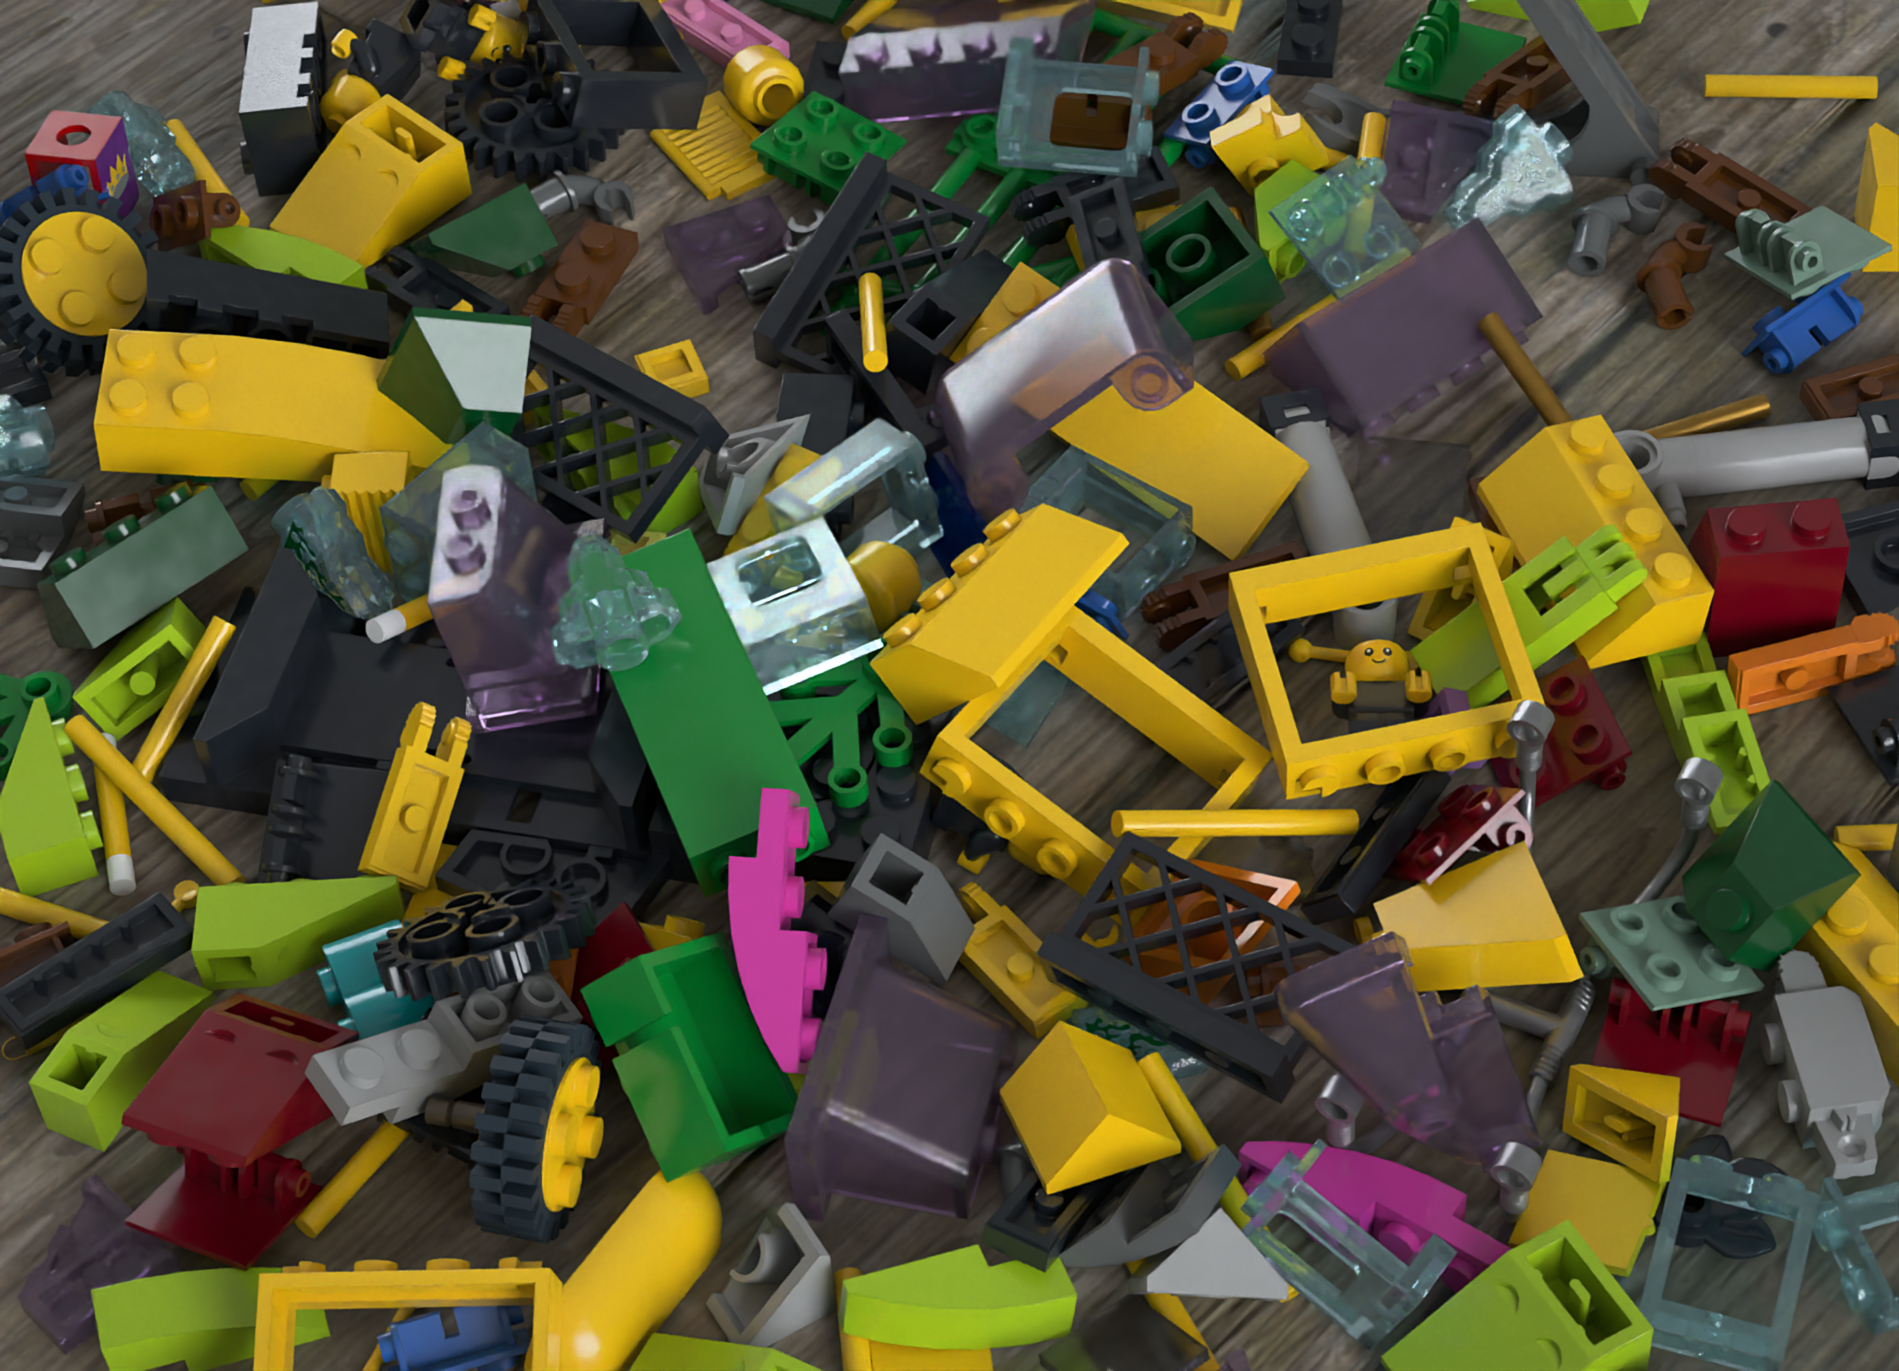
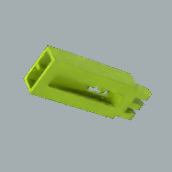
M1610 524L1602 527L1576 547L1563 536L1502 582L1533 671L1619 609L1615 602L1647 578V569L1640 560L1635 559L1636 554L1627 542H1622L1623 535L1615 525ZM1574 585L1577 590L1563 600L1560 595ZM1478 600L1410 650L1420 669L1426 670L1431 674L1432 687L1437 695L1443 687L1466 691L1470 709L1487 706L1509 689ZM1553 600L1557 605L1541 616L1539 610Z

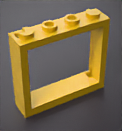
M1481 522L1229 573L1228 610L1286 800L1321 793L1322 797H1325L1339 789L1368 783L1375 785L1390 784L1403 776L1431 770L1441 772L1453 771L1470 762L1499 756L1502 758H1515L1516 740L1509 735L1507 725L1518 703L1523 700H1532L1545 705ZM1468 583L1473 584L1513 701L1301 744L1265 624Z
M1073 605L999 688L970 700L937 735L919 773L942 789L943 794L954 798L983 820L995 834L1008 839L1037 861L1049 875L1062 880L1081 896L1085 897L1115 849L969 740L1043 660H1046L1218 789L1217 793L1202 810H1236L1252 792L1273 756L1272 752ZM1178 837L1167 851L1190 862L1192 858H1196L1213 837ZM1132 862L1120 879L1124 896L1163 885L1158 867L1153 866L1148 873H1145ZM1169 874L1170 882L1172 883L1176 878ZM1114 890L1112 891L1107 900L1116 898ZM1153 904L1134 909L1131 912L1128 911L1132 929ZM1120 913L1109 916L1123 927Z
M517 1257L499 1260V1269H470V1262L442 1258L427 1261L426 1270L398 1271V1264L395 1262L363 1260L354 1263V1272H326V1265L299 1261V1266H283L282 1273H259L253 1371H293L296 1310L533 1305L531 1371H560L562 1282L551 1268H542V1261L520 1262Z

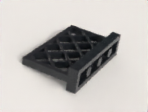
M866 151L753 328L756 360L777 369L780 362H783L807 374L842 375L839 369L834 366L835 364L827 352L812 356L796 348L803 335L825 330L824 318L836 313H831L826 300L830 292L834 289L856 284L859 292V279L864 274L875 273L879 277L895 273L902 294L883 299L884 313L899 310L918 291L910 290L904 271L935 263L938 273L941 275L972 257L990 227V217L888 172L887 160ZM893 194L913 203L918 215L887 223L883 208ZM876 219H877V222H878V225H879V226L872 227L873 224H874V222H875ZM954 221L969 228L962 241L938 246L932 226ZM923 229L930 249L899 257L892 237ZM884 239L890 260L859 268L855 257L859 246ZM951 258L948 265L945 266L944 260ZM849 264L851 270L844 272L845 268ZM860 305L846 309L854 321L861 320ZM821 308L823 315L815 317ZM890 371L891 374H892V375L894 376V378L896 379L898 376H897L895 373H893L892 371Z
M531 314L532 330L526 379L535 366L547 372L548 389L524 396L522 414L512 430L513 437L507 439L503 448L475 449V454L636 544L705 449L716 455L730 435L704 405ZM584 393L589 394L591 412L564 420L562 400ZM603 403L609 406L603 408ZM550 404L552 424L526 432L524 413ZM628 416L633 418L634 436L607 444L605 424ZM646 426L653 430L647 431ZM593 428L595 448L568 456L566 436ZM554 440L556 460L533 468L530 467L527 448ZM671 440L681 444L669 463L651 468L649 447ZM637 452L639 472L611 481L609 460ZM515 453V458L509 454ZM597 464L599 485L577 492L572 491L570 472ZM557 477L558 482H556L555 480H553V479H551V478ZM641 488L642 500L626 521L615 515L613 497ZM601 501V506L597 505L595 502Z
M1127 831L1060 935L1050 932L1036 953L1049 982L1282 1104L1295 1083L1294 1068L1364 959L1361 948ZM1135 856L1158 867L1162 886L1124 896L1120 879ZM1169 874L1181 880L1171 883ZM1114 890L1116 898L1107 900L1112 891ZM1199 891H1205L1217 898L1221 915L1181 925L1175 898ZM1167 900L1173 928L1135 938L1128 911ZM1226 902L1240 910L1228 912ZM1120 913L1126 941L1096 948L1081 940L1094 920ZM1259 920L1275 927L1280 945L1240 956L1233 931L1234 927ZM1225 930L1232 958L1192 968L1186 940ZM1285 932L1299 940L1287 943ZM1178 943L1184 971L1157 979L1143 972L1139 953ZM1321 950L1339 959L1327 979L1299 986L1292 957ZM1130 956L1133 966L1119 959ZM1284 960L1291 989L1251 999L1244 971ZM1236 973L1243 1002L1218 1009H1213L1201 1002L1197 987L1198 983ZM1188 986L1191 997L1177 989ZM1315 998L1306 1012L1303 1001ZM1296 1004L1300 1023L1285 1046L1260 1033L1255 1014ZM1248 1017L1250 1027L1236 1020Z

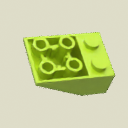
M1566 1220L1507 1251L1381 1356V1363L1387 1371H1647L1654 1328L1572 1223Z

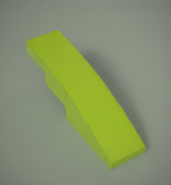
M1702 632L1699 643L1640 658L1657 709L1681 768H1683L1686 760L1690 758H1702L1714 763L1723 773V780L1712 803H1710L1708 823L1714 834L1717 835L1722 834L1766 787L1770 780L1746 708L1738 709L1726 671H1717L1706 634Z

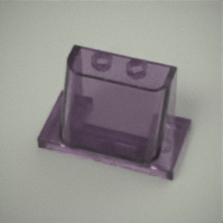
M485 464L444 470L427 601L431 614L468 693L465 718L472 725V733L478 734L597 714L601 658L593 660L588 656L589 653L597 652L595 647L596 641L593 634L588 631L590 627L569 577L609 562L611 534L605 518L566 525L501 471Z
M862 913L860 915L784 1139L793 1201L803 1217L808 1220L823 1222L832 1193L967 1220L984 1164L995 1165L994 1154L1001 1144L1002 1126L996 1124L1001 1107L1004 1108L1000 1099V1089L1018 1070V1068L1013 1067L1018 1053L1017 1026L1004 1018L892 965L888 918Z

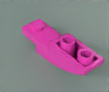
M762 788L757 858L729 856L728 900L731 935L740 978L750 1009L764 1041L783 1072L808 1074L809 1060L819 1059L822 1043L821 1018H812L813 991L824 989L827 973L826 948H817V935L807 931L790 930L791 918H801L803 912L804 878L794 876L796 848L805 849L808 842L809 809L808 807H799L800 795L790 789Z
M1286 1141L1246 1142L1239 1150V1162L1242 1166L1238 1170V1181L1253 1205L1264 1212H1277L1303 1227L1313 1240L1325 1247H1338L1353 1257L1358 1258L1369 1242L1374 1239L1392 1257L1402 1262H1414L1439 1276L1445 1285L1455 1293L1462 1290L1502 1255L1511 1250L1508 1246L1464 1222L1467 1194L1431 1176L1398 1163L1357 1151L1319 1144Z

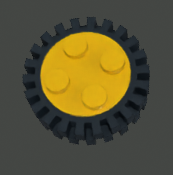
M74 187L61 188L53 197L50 190L38 194L31 202L27 200L18 207L0 226V322L2 321L6 327V330L0 335V339L7 347L14 340L23 345L24 348L18 356L27 363H30L38 356L44 359L41 366L42 370L53 374L59 367L63 366L65 367V376L79 377L85 370H89L90 376L102 374L109 329L148 331L147 249H151L159 238L153 229L141 235L135 226L143 218L135 210L124 218L117 213L123 203L122 201L111 196L104 204H100L97 202L99 191L86 189L79 197H75Z
M522 1015L519 1020H514L510 1024L509 1034L504 1033L500 1040V1055H494L489 1069L493 1079L491 1083L484 1082L480 1096L485 1101V1105L461 1100L455 1102L450 1098L430 1096L425 1109L426 1123L445 1127L452 1125L456 1129L479 1132L478 1141L471 1145L470 1160L477 1161V1164L469 1174V1188L475 1189L470 1202L472 1210L476 1211L474 1220L477 1225L481 1226L480 1230L550 1243V1240L554 1241L559 1237V1229L564 1230L568 1224L569 1211H574L580 1188L583 1186L587 1175L584 1168L586 1158L595 1159L598 1155L604 1131L602 1117H599L598 1113H594L595 1104L601 1099L602 1085H599L602 1066L601 1060L597 1059L600 1047L599 1042L594 1040L596 1033L589 1026Z

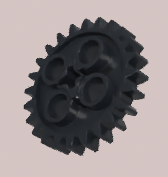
M526 48L522 58H515L508 51H503V62L496 63L486 57L483 58V71L467 67L465 69V80H453V93L445 95V132L463 143L465 158H474L475 170L479 171L493 165L494 178L498 179L508 171L515 172L517 182L521 183L528 173H535L540 183H543L547 180L548 172H553L557 169L563 174H569L568 168L574 166L583 172H588L589 158L601 162L606 161V149H617L619 147L618 136L625 135V129L571 128L557 102L553 101L551 91L543 77L536 72L534 61ZM587 60L592 70L595 71V60Z
M531 878L516 887H510L509 882H503L493 891L486 892L483 888H478L474 892L450 897L440 907L424 908L425 915L423 917L405 918L402 920L404 927L388 930L386 932L388 939L376 943L378 951L373 952V956L385 992L393 991L395 998H401L410 994L412 1001H418L433 993L434 1000L440 1001L453 992H460L461 998L469 996L476 988L485 986L488 991H494L498 986L522 982L531 971L549 970L548 962L551 960L569 959L571 957L570 949L585 947L587 945L585 938L595 935L594 925H597V920L590 895L586 893L585 886L575 887L573 880L558 884L556 878H550L536 885L534 878Z

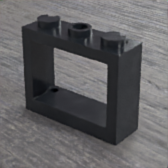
M528 0L526 11H522L518 18L517 29L518 32H521V44L525 45L534 61L536 72L543 77L551 91L553 101L557 102L571 128L697 129L708 80L658 0ZM579 45L626 46L641 72L594 71Z

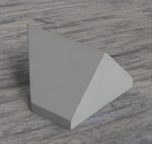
M811 414L729 434L730 436L716 455L708 451L699 483L703 503L717 533L728 536L737 533L791 443L801 446Z
M784 1203V1205L768 1207L736 1267L730 1271L729 1274L731 1276L721 1294L713 1293L705 1303L730 1343L768 1347L837 1310L830 1255L795 1204Z
M1220 1207L1212 1210L1197 1234L1176 1246L1146 1257L1129 1278L1128 1294L1166 1293L1171 1294V1296L1214 1297L1221 1299L1240 1297L1254 1298L1253 1300L1274 1301L1288 1300V1284Z

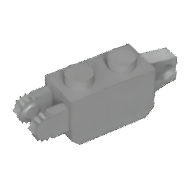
M1792 949L1791 952L1780 955V960L1777 962L1776 977L1779 978V981H1775V986L1772 989L1771 996L1773 998L1769 1023L1761 1024L1760 1044L1764 1060L1767 1065L1776 1064L1781 1079L1778 1083L1777 1093L1782 1118L1785 1123L1794 1122L1802 1149L1817 1147L1832 1179H1846L1851 1176L1863 1177L1874 1174L1878 1159L1874 1135L1882 1125V1113L1886 1097L1889 1094L1890 1084L1861 997L1844 986L1827 988L1822 970L1818 968L1819 962L1815 961V956H1811L1809 951L1803 952Z

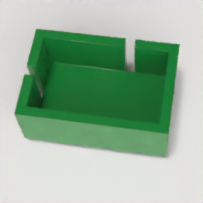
M723 931L637 956L580 989L591 1013L593 1024L600 1033L605 1046L608 1047L615 1044L620 1056L613 1059L612 1062L620 1077L621 1086L629 1097L648 1139L651 1153L657 1160L667 1183L751 1152L809 1121L788 1073L782 1071L764 1041L750 1009L736 959Z

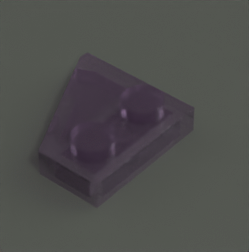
M1394 99L1388 114L1372 212L1429 224L1496 139L1501 130L1502 122Z
M770 194L663 228L665 246L703 315L712 313L719 307L718 295L734 282L740 284V278L737 274L738 270L772 259V257L784 253V247L792 246L790 229Z

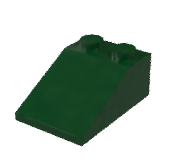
M1212 186L1141 232L1152 273L1148 275L1154 291L1158 311L1146 316L1134 299L1132 282L1113 289L1123 313V324L1117 327L1153 352L1238 331L1287 299L1266 255ZM1085 269L1064 282L1066 289L1072 297L1104 318L1097 295L1088 281Z

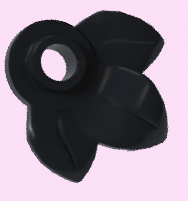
M1717 1134L1706 1135L1695 1139L1683 1147L1674 1157L1672 1181L1667 1182L1653 1221L1662 1236L1676 1246L1694 1248L1707 1244L1727 1258L1750 1259L1759 1257L1776 1249L1774 1235L1761 1217L1781 1200L1786 1191L1789 1178L1783 1170L1763 1159L1742 1157L1733 1160L1731 1148L1724 1136ZM1678 1206H1692L1699 1209V1211L1689 1213L1681 1210Z

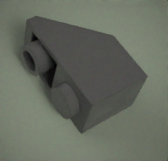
M883 833L879 834L856 862L827 914L830 918L941 986L947 982L975 930L974 925L941 870Z

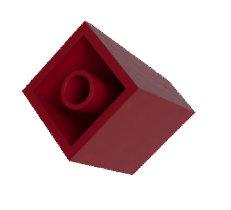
M1837 498L1709 508L1706 510L1687 549L1714 589L1703 628L1713 658L1727 657L1753 648L1835 628L1850 550V543Z

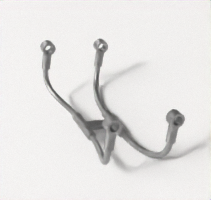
M1523 700L1518 703L1507 725V731L1516 740L1515 763L1519 769V788L1526 793L1518 801V811L1530 824L1533 832L1536 771L1541 767L1543 744L1554 724L1555 718L1551 710L1545 705L1532 700ZM1702 758L1686 760L1674 784L1675 791L1683 798L1680 818L1684 826L1682 834L1669 858L1632 904L1657 900L1674 880L1691 855L1701 829L1707 824L1710 803H1712L1723 780V773L1714 763ZM1532 843L1528 849L1530 854H1532ZM1583 972L1584 977L1572 982L1557 1014L1493 991L1495 987L1463 989L1438 1040L1440 1048L1433 1061L1397 1108L1365 1136L1353 1141L1355 1137V1118L1366 1098L1364 1089L1355 1081L1344 1076L1331 1075L1327 1078L1316 1099L1315 1106L1326 1117L1328 1141L1335 1148L1357 1151L1364 1154L1371 1153L1388 1141L1426 1101L1449 1068L1455 1055L1464 1051L1480 1016L1541 1037L1545 1040L1529 1072L1531 1082L1520 1109L1512 1142L1502 1145L1490 1170L1492 1177L1501 1185L1500 1206L1503 1209L1504 1218L1511 1223L1519 1221L1522 1212L1528 1207L1529 1190L1543 1164L1541 1157L1529 1148L1540 1104L1546 1089L1553 1087L1582 1027L1598 993L1599 987L1597 982L1599 979L1592 974L1588 975Z

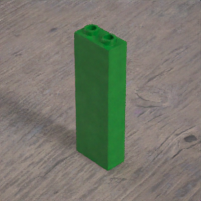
M690 528L569 577L704 897L706 898L728 889L729 856L757 858L762 788L790 789L800 795L799 807H808L807 846L805 849L796 848L795 862L801 861L811 853L830 846L816 802Z

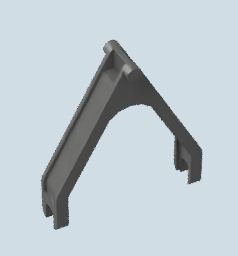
M1516 0L1582 96L1568 107L1552 113L1525 114L1521 123L1515 127L1513 126L1512 129L1505 130L1494 126L1493 112L1477 121L1465 117L1464 113H1462L1463 111L1378 108L1326 83L1314 84L1301 101L1308 106L1323 111L1331 118L1333 124L1308 112L1303 117L1324 146L1355 158L1358 156L1364 115L1369 112H1377L1386 117V126L1379 167L1496 173H1502V171L1503 173H1511L1512 170V173H1519L1520 169H1517L1518 166L1528 168L1532 162L1541 163V158L1537 155L1528 164H1524L1525 159L1535 153L1531 151L1525 154V149L1533 144L1529 140L1531 135L1539 136L1563 176L1630 178L1634 186L1638 184L1654 185L1650 182L1648 170L1656 160H1659L1660 114L1658 110L1647 106L1575 0ZM1552 167L1547 168L1545 171V175L1556 174L1555 169ZM1529 169L1525 173L1528 174V172L1532 171L1534 174H1541L1540 171H1534L1533 169Z

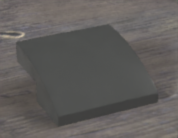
M0 473V585L38 590L37 583L53 574L49 564L65 553L71 540L86 494L84 483Z
M1222 1144L1174 1177L1160 1160L1138 1166L1121 1178L1060 1253V1259L1067 1267L1109 1266L1139 1260L1180 1244L1199 1232L1242 1166L1226 1145Z

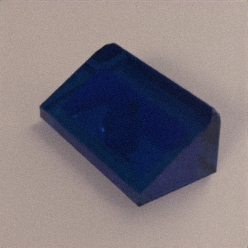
M943 451L934 453L909 497L907 511L944 573L950 579L955 574V571L950 566L951 563L973 545L980 542L983 544L988 539L983 530L990 523L947 454H944Z

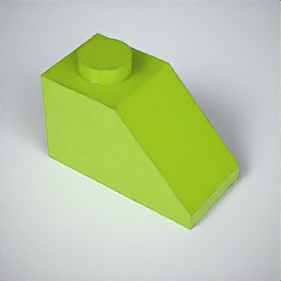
M177 596L130 630L77 688L72 698L105 733L112 734L117 742L165 705L206 631L205 626Z

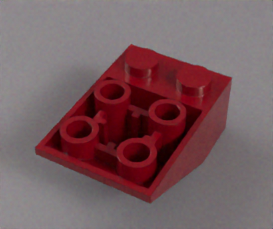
M238 993L203 1012L123 1113L121 1124L147 1133V1138L156 1144L172 1147L186 1146L208 1154V1159L217 1165L229 1168L246 1167L333 1116L331 1110L305 1075V1071L312 1055L356 1042L359 1038V1032Z

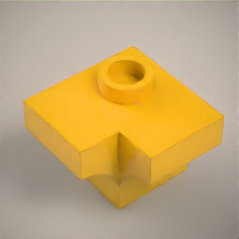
M1270 94L1246 105L1232 121L1210 131L1212 149L1253 200L1254 189L1291 159L1312 171L1329 164L1326 147L1301 114L1297 113L1286 116Z

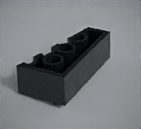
M318 1L253 8L250 31H244L246 63L245 67H243L239 117L245 141L241 142V160L245 175L254 174L259 197L293 194L327 148V125L321 116L319 105L322 97L327 92L328 42Z
M147 249L148 331L230 335L292 342L359 354L380 360L387 359L389 355L390 336L387 293Z

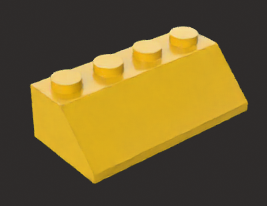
M1602 415L1544 427L1478 484L1477 494L1501 534L1515 541L1514 555L1521 567L1563 536L1576 547L1602 527L1613 524L1623 535L1622 542H1627L1636 554L1635 559L1640 560L1647 569V578L1615 602L1619 609L1569 645L1576 658L1582 655L1585 657L1590 669L1700 642L1714 589ZM1573 585L1560 596L1564 600L1577 589ZM1552 600L1545 607L1549 611L1557 604Z
M1044 503L1020 515L1014 508L1007 510L995 518L983 530L988 537L983 544L980 542L973 545L951 563L950 566L955 571V574L950 579L946 577L938 581L917 599V602L922 607L916 615L911 613L903 617L884 633L883 638L888 644L869 664L916 725L999 688L1130 544L1124 535Z
M1833 842L1861 873V876L1792 949L1803 952L1809 951L1811 956H1815V961L1819 962L1818 968L1822 970L1827 988L1844 986L1860 995L1885 1072L1899 1088V893L1859 849Z

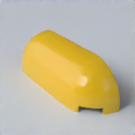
M662 1170L658 1171L563 1285L560 1371H625L642 1351L652 1333L657 1332L711 1264L722 1243L723 1217L717 1194L710 1182L700 1171L669 1183L666 1182ZM532 1338L525 1358L524 1371H531Z

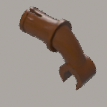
M1696 222L1680 225L1674 238L1657 247L1636 274V284L1641 291L1647 293L1656 316L1657 324L1662 329H1678L1686 325L1693 318L1691 314L1694 313V308L1689 302L1680 278L1682 277V272L1697 273L1707 266L1714 243L1701 245L1707 230L1705 225Z

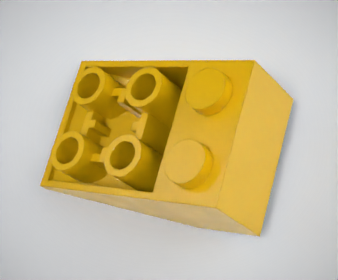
M386 94L344 123L270 224V230L303 238L335 250L363 265L365 270L384 257L394 246L401 245L472 194L463 143L400 101Z

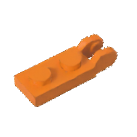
M1872 612L1869 616L1864 614L1854 617L1850 626L1846 625L1812 633L1803 637L1729 655L1727 677L1738 709L1746 708L1748 715L1825 696L1828 695V688L1894 667L1896 654H1894V649H1891L1890 645H1894L1895 641H1898L1899 620H1895L1894 616H1889L1888 613L1882 614L1879 612L1875 614Z

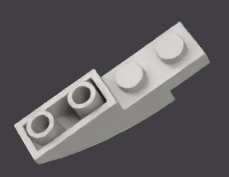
M548 970L531 971L525 976L524 981L498 986L494 991H488L484 986L476 988L469 996L464 998L457 994L436 1001L426 1020L312 1055L305 1075L341 1126L379 1113H383L389 1123L394 1124L425 1112L427 1102L432 1095L454 1100L484 1085V1082L492 1081L493 1078L489 1069L494 1055H500V1040L504 1033L509 1034L510 1024L514 1020H519L520 1016L530 1015L580 1024L583 1016Z

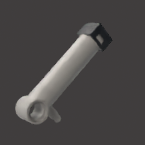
M1319 386L1261 397L1259 427L1311 465L1288 496L1310 556L1372 544L1330 437V414ZM1398 598L1331 611L1333 615V636L1338 646L1343 650L1351 651L1357 644L1367 640L1382 639L1393 642L1396 636Z
M1899 399L1857 403L1855 417L1663 439H1655L1650 434L1639 430H1623L1614 433L1678 534L1687 528L1686 509L1682 498L1861 478L1865 490L1899 486Z

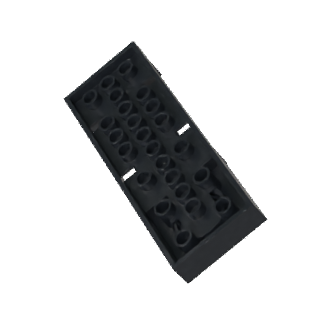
M279 548L262 588L245 586L229 621L230 624L237 628L179 731L159 775L165 797L169 801L268 816L277 759L286 760L287 755H299L321 759L319 764L390 771L396 750L401 747L400 738L406 726L408 715L411 713L412 708L420 701L434 706L435 710H437L435 713V723L432 727V733L425 753L435 756L443 731L454 717L464 719L472 725V732L470 733V738L467 742L468 746L461 768L465 769L442 839L443 844L459 846L471 829L548 839L551 848L587 853L590 845L614 848L615 856L646 860L648 853L671 857L674 873L669 880L699 884L603 658L593 660L588 655L551 653L547 636L548 630L439 615L386 641L374 643L366 633L367 621L394 608L341 600V604L345 607V610H343L335 599L318 597V593L294 552L288 548ZM738 634L769 701L785 700L779 694L777 671L783 663L793 659H803L810 663L859 659L862 652ZM794 679L791 680L789 683L798 684L804 682L805 680ZM849 686L818 687L813 698L839 696ZM876 699L858 715L860 766L867 773L869 795L866 801L857 807L842 808L835 805L830 799L827 779L829 772L834 768L832 738L805 761L799 768L818 807L830 846L811 853L801 861L795 862L794 876L803 877L804 882H811L813 879L816 882H846L856 862L880 833L888 836L923 859L928 860L937 826L931 823L930 820L940 801L943 790L919 773L937 735L968 702L918 725L914 723L904 710L905 726L911 731L914 753L912 759L907 764L899 767L882 766L876 761L873 748V734L877 728L881 727L878 700ZM804 725L781 728L788 740ZM892 742L886 744L885 747L896 748L902 744ZM846 782L841 784L839 787L852 788L857 784L853 782ZM520 790L542 793L531 824L509 821Z

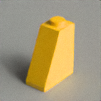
M1525 841L1440 875L1430 885L1419 884L1373 903L1383 930L1371 934L1380 957L1383 958L1387 972L1400 967L1410 992L1572 982L1584 977L1567 933Z

